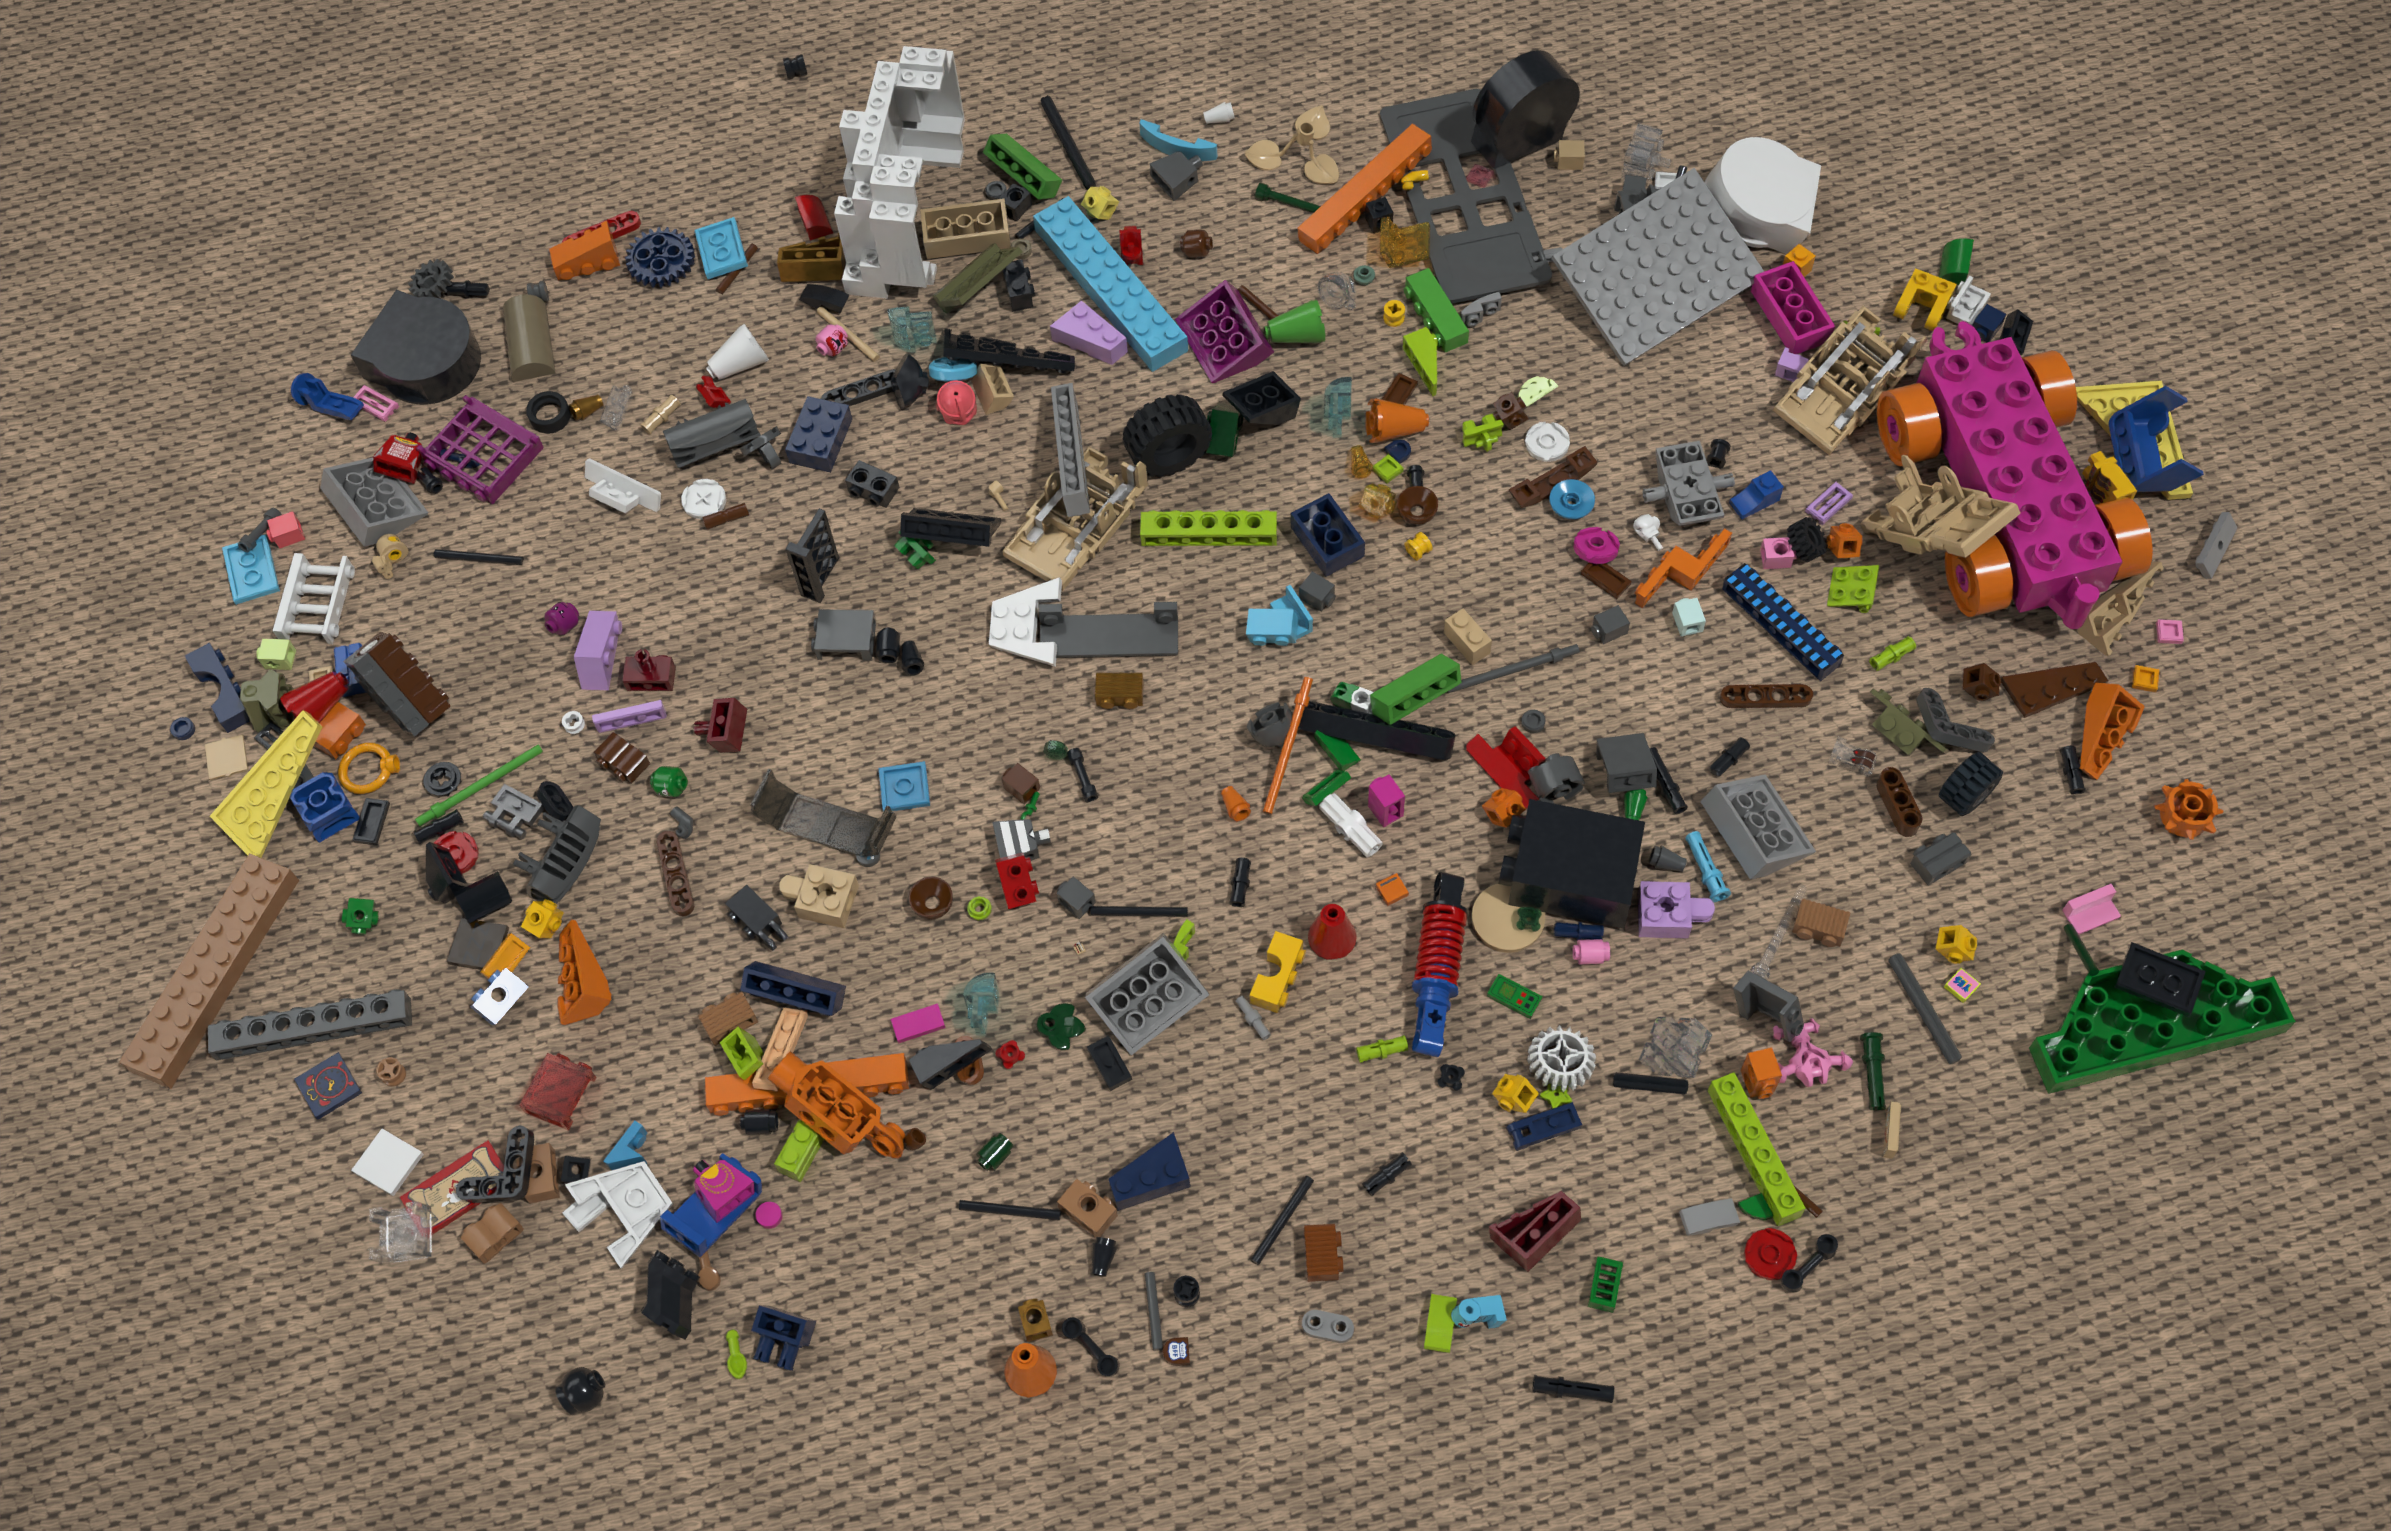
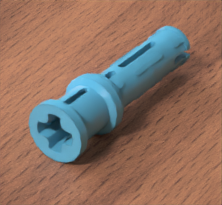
M1700 832L1689 833L1685 839L1702 872L1701 881L1710 892L1709 898L1713 903L1728 898L1731 895V891L1729 888H1726L1722 880V872L1716 869Z

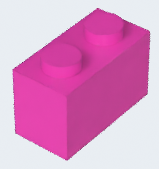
M1388 774L1383 778L1378 777L1374 779L1369 785L1368 807L1383 828L1404 816L1405 795L1392 777Z

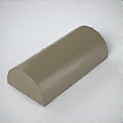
M518 295L508 299L503 305V316L512 381L517 382L556 374L545 302L534 295Z

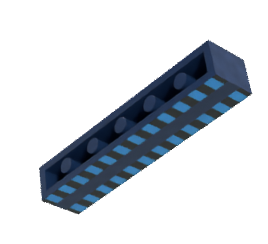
M1744 563L1725 578L1722 590L1820 682L1841 666L1844 658L1841 649L1827 640L1821 630L1813 627L1806 616L1798 613L1787 599L1782 598L1771 584L1766 583L1759 576L1755 569L1750 568Z

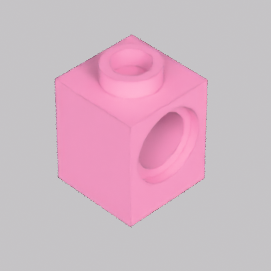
M1790 538L1763 539L1760 549L1763 569L1791 568L1793 560L1797 556L1795 555L1796 551L1791 549L1793 547L1792 544L1788 542Z

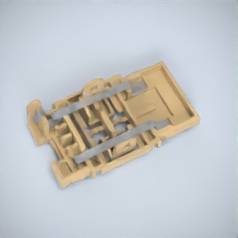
M1864 305L1859 311H1855L1847 320V324L1842 322L1799 371L1796 376L1798 379L1790 385L1789 391L1772 410L1829 456L1846 436L1849 437L1857 428V425L1861 427L1865 420L1877 408L1880 394L1886 391L1887 386L1890 387L1888 390L1893 389L1907 373L1904 368H1908L1916 359L1917 353L1927 341V338L1924 336L1918 343L1916 339L1904 332L1896 343L1891 342L1889 345L1883 340L1885 338L1884 335L1879 337L1874 333L1875 327L1881 319ZM1820 354V357L1814 362V364H1812L1815 358ZM1859 357L1861 361L1852 366L1850 358L1855 359ZM1864 363L1868 364V371L1861 373L1858 370ZM1845 374L1846 377L1837 385L1836 382ZM1852 379L1855 383L1849 392H1846L1842 388Z

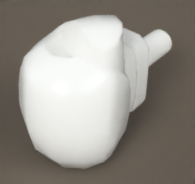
M1649 514L1639 516L1633 524L1635 532L1646 542L1651 540L1658 551L1662 550L1663 547L1656 538L1660 534L1658 531L1660 520Z

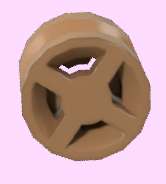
M387 1057L377 1065V1076L387 1086H397L404 1081L406 1070L396 1058Z

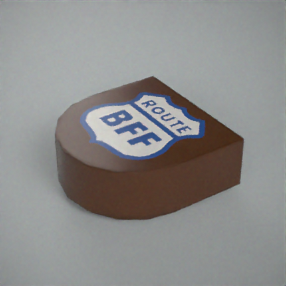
M1188 1337L1173 1338L1165 1343L1163 1356L1167 1363L1173 1366L1190 1365Z

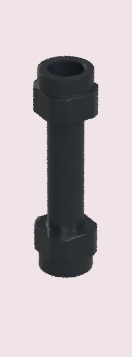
M1080 748L1070 749L1067 752V756L1071 766L1074 765L1082 786L1081 793L1085 802L1097 800L1098 794L1095 785L1090 783L1083 765L1084 757Z

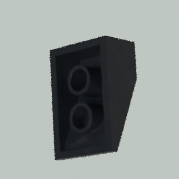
M1274 371L1224 391L1222 394L1249 423L1280 425L1296 418L1301 398Z

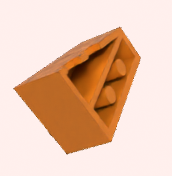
M607 221L601 223L602 227L592 232L590 229L584 231V236L575 240L570 238L549 249L553 269L558 280H569L575 276L590 275L596 271L611 270L614 267L620 266L616 244Z

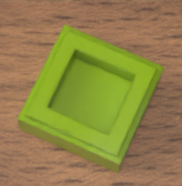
M1389 454L1372 466V470L1386 483H1389L1404 471V468Z

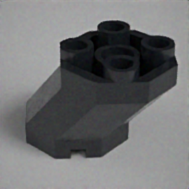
M657 1250L648 1261L647 1300L641 1309V1313L660 1327L662 1325L667 1328V1331L686 1340L691 1332L692 1291L698 1284L700 1276L689 1269L686 1271L684 1264L672 1257L670 1259L667 1255Z

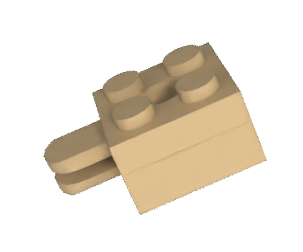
M809 864L805 878L786 875L781 879L779 888L785 899L796 901L794 908L798 918L845 928L859 884L855 874Z

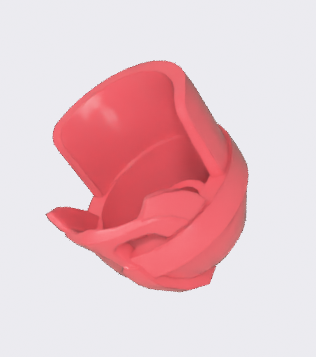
M950 381L945 383L938 391L936 408L937 411L941 412L946 423L965 425L976 415V397L972 388L965 382Z

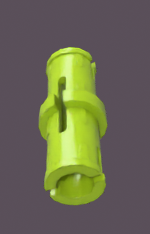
M1907 636L1900 642L1885 647L1884 651L1871 657L1869 663L1876 671H1879L1892 662L1900 661L1903 655L1915 650L1916 643L1911 637Z
M1405 1035L1384 1041L1379 1039L1376 1043L1356 1047L1360 1063L1380 1057L1385 1059L1388 1055L1408 1051Z

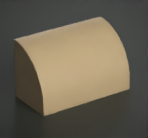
M993 364L979 365L977 374L972 379V384L987 415L1007 407L1014 396L1001 366Z

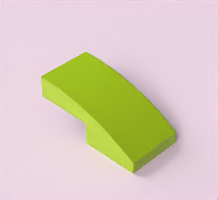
M1188 919L1181 926L1173 944L1185 961L1189 957V949L1186 947V944L1195 934V924Z
M1431 1294L1424 1349L1450 1353L1454 1327L1451 1313L1456 1307L1457 1298Z

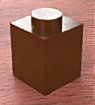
M1019 763L1013 768H1008L1003 774V788L1024 805L1033 797L1034 792L1040 790L1039 779Z

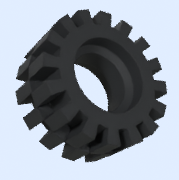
M1805 517L1787 528L1789 532L1787 537L1790 538L1788 542L1793 546L1791 549L1796 551L1795 555L1797 557L1800 556V560H1805V562H1810L1827 552L1826 549L1828 548V545L1825 544L1827 543L1826 538L1823 537L1825 534L1820 531V525L1817 526L1816 521H1812L1810 517Z

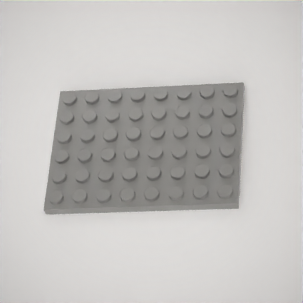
M1695 168L1562 249L1551 258L1623 366L1754 284V276L1764 272Z

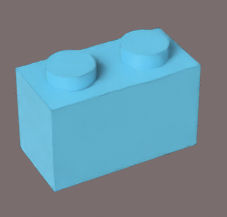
M1294 609L1248 610L1246 636L1250 642L1258 646L1266 645V643H1275L1280 646L1296 643L1298 616Z

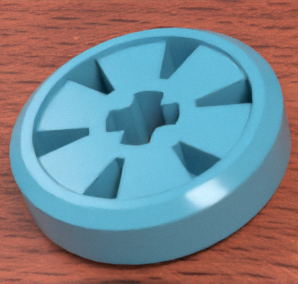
M942 357L929 364L930 377L938 381H963L977 374V363L970 362L969 359L960 358V360L954 361L949 360L947 357Z

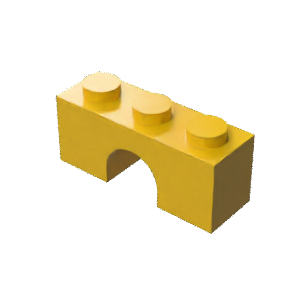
M1275 931L1267 951V961L1278 965L1281 970L1272 977L1261 974L1257 975L1249 995L1250 1004L1278 1013L1280 1006L1285 1007L1289 997V993L1286 992L1289 985H1294L1298 973L1295 971L1297 963L1302 964L1306 954V950H1303V940Z

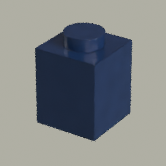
M1986 304L1972 325L1979 333L1981 341L1991 342L2001 328L2006 313Z

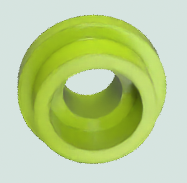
M978 896L968 903L967 911L971 918L983 920L990 915L992 907L988 899ZM978 906L984 907V910L981 912L975 911Z

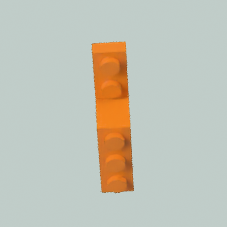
M1724 528L1719 535L1715 534L1709 543L1710 547L1707 550L1703 549L1697 558L1678 546H1675L1671 552L1667 551L1663 555L1659 567H1654L1650 571L1646 583H1640L1635 591V595H1637L1635 604L1643 608L1668 577L1692 591L1729 545L1732 532Z

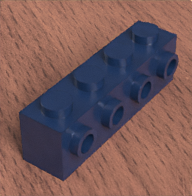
M757 961L744 967L740 991L755 997L772 999L777 1003L794 1005L799 1009L812 1010L825 1016H833L842 1009L846 986Z

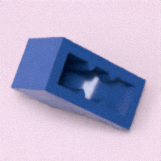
M1770 470L1752 479L1751 483L1741 493L1730 499L1729 504L1739 517L1744 519L1780 501L1784 487Z

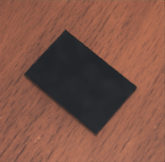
M2131 942L2114 988L2189 1017L2192 1014L2206 971Z

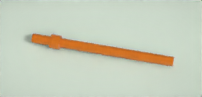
M1304 677L1300 692L1296 694L1294 700L1296 705L1290 729L1282 747L1263 812L1269 814L1273 812L1303 711L1308 706L1310 700L1308 695L1313 682L1312 678Z

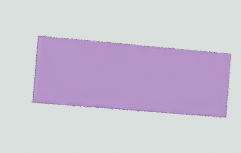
M661 700L592 715L593 723L599 733L667 717Z

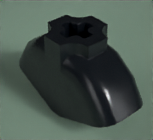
M909 353L903 356L891 377V386L900 409L913 404L920 395L926 394L929 378L927 372L922 371L918 361Z

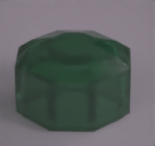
M1050 740L1045 743L1043 752L1046 757L1052 760H1062L1066 757L1068 748L1060 741Z

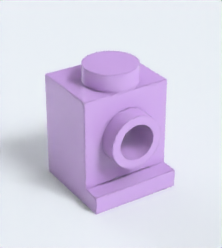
M1785 347L1777 364L1775 376L1794 382L1798 379L1796 377L1809 359L1790 353L1789 348Z

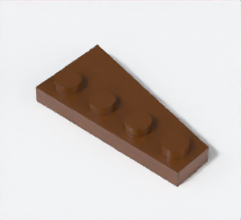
M2096 662L2001 677L2002 685L2024 718L2091 691L2095 682L2107 683L2109 681Z

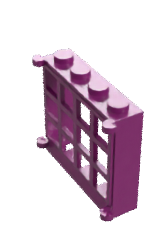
M465 395L462 400L467 404L426 448L418 445L416 450L421 453L424 459L423 463L429 470L440 472L443 478L447 481H455L466 492L470 490L480 501H488L494 504L544 447L539 436L474 397L469 398ZM475 416H477L473 423L469 427H466L475 418ZM482 420L494 426L484 437L473 431ZM498 430L509 435L500 447L489 441ZM462 431H464V432L461 434V436H460L455 442H453V440H454ZM468 435L480 441L471 452L459 446ZM514 439L525 445L517 456L505 450ZM484 445L496 451L487 461L476 456ZM450 446L449 449L441 457H439L440 451ZM455 449L466 456L457 467L446 461ZM501 454L512 460L503 471L491 465ZM471 459L482 465L473 477L462 471ZM487 469L498 475L489 487L478 481Z

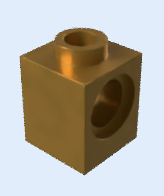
M1030 1299L1018 1307L1028 1343L1053 1336L1043 1300ZM1033 1314L1042 1316L1041 1320L1036 1324L1028 1322L1029 1317Z

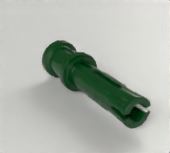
M1878 1032L1864 1033L1860 1035V1040L1863 1042L1864 1049L1862 1061L1866 1064L1869 1109L1875 1110L1876 1107L1877 1110H1885L1882 1063H1884L1885 1055L1882 1054L1881 1046L1883 1034Z

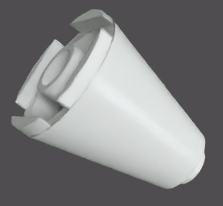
M743 324L707 361L709 366L706 369L713 379L718 377L721 380L763 364L769 359L749 329Z

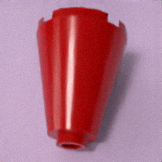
M332 671L284 693L280 700L288 713L291 711L297 717L304 710L320 723L346 693L349 681L341 672L337 674Z
M1337 904L1324 906L1308 931V942L1311 950L1326 960L1346 957L1356 944V930L1344 909Z

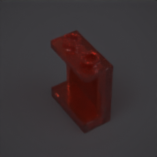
M547 1053L519 1105L525 1114L569 1131L573 1123L570 1117L589 1081L595 1082L596 1080L592 1067L583 1062H579L578 1065L572 1063L568 1057L559 1053L556 1056Z

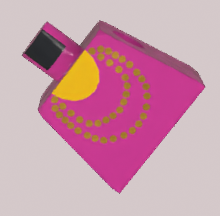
M701 1160L693 1168V1172L698 1176L694 1181L695 1192L716 1223L754 1194V1181L725 1160H720L712 1167L705 1160Z

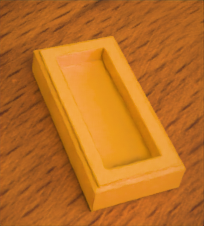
M509 933L480 973L489 979L497 969L501 972L507 968L510 972H513L531 947L512 933Z

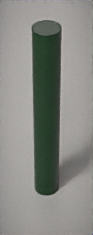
M2073 924L2065 925L2064 930L2089 975H2097L2099 969Z

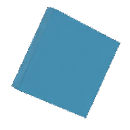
M925 761L879 768L884 813L930 806Z

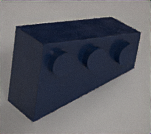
M1174 1132L1109 1178L1111 1192L1118 1211L1190 1188V1178Z

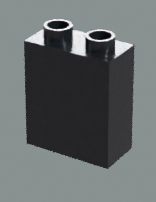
M1529 799L1526 817L1512 816L1507 840L1509 844L1520 846L1518 856L1515 858L1504 855L1498 884L1511 886L1508 905L1624 929L1632 899L1645 822Z

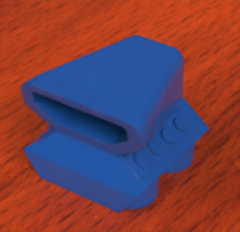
M322 772L294 788L291 792L290 799L310 832H313L315 839L319 843L358 821L360 818L333 773Z

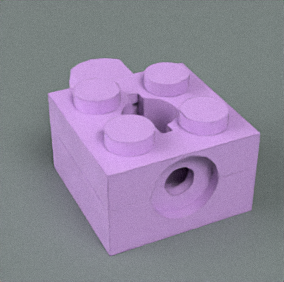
M1640 881L1637 892L1639 937L1689 938L1692 922L1706 923L1712 919L1715 910L1714 903L1709 898H1690V882Z

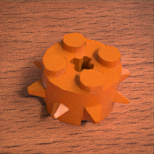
M2185 779L2184 782L2175 788L2164 785L2162 790L2166 799L2162 804L2155 805V809L2160 810V817L2165 825V829L2177 836L2189 837L2190 840H2193L2194 837L2202 834L2204 831L2214 834L2217 830L2212 819L2215 815L2222 814L2223 810L2218 808L2216 796L2214 794L2211 795L2213 792L2211 788L2204 789V785L2192 781L2189 782L2188 779Z

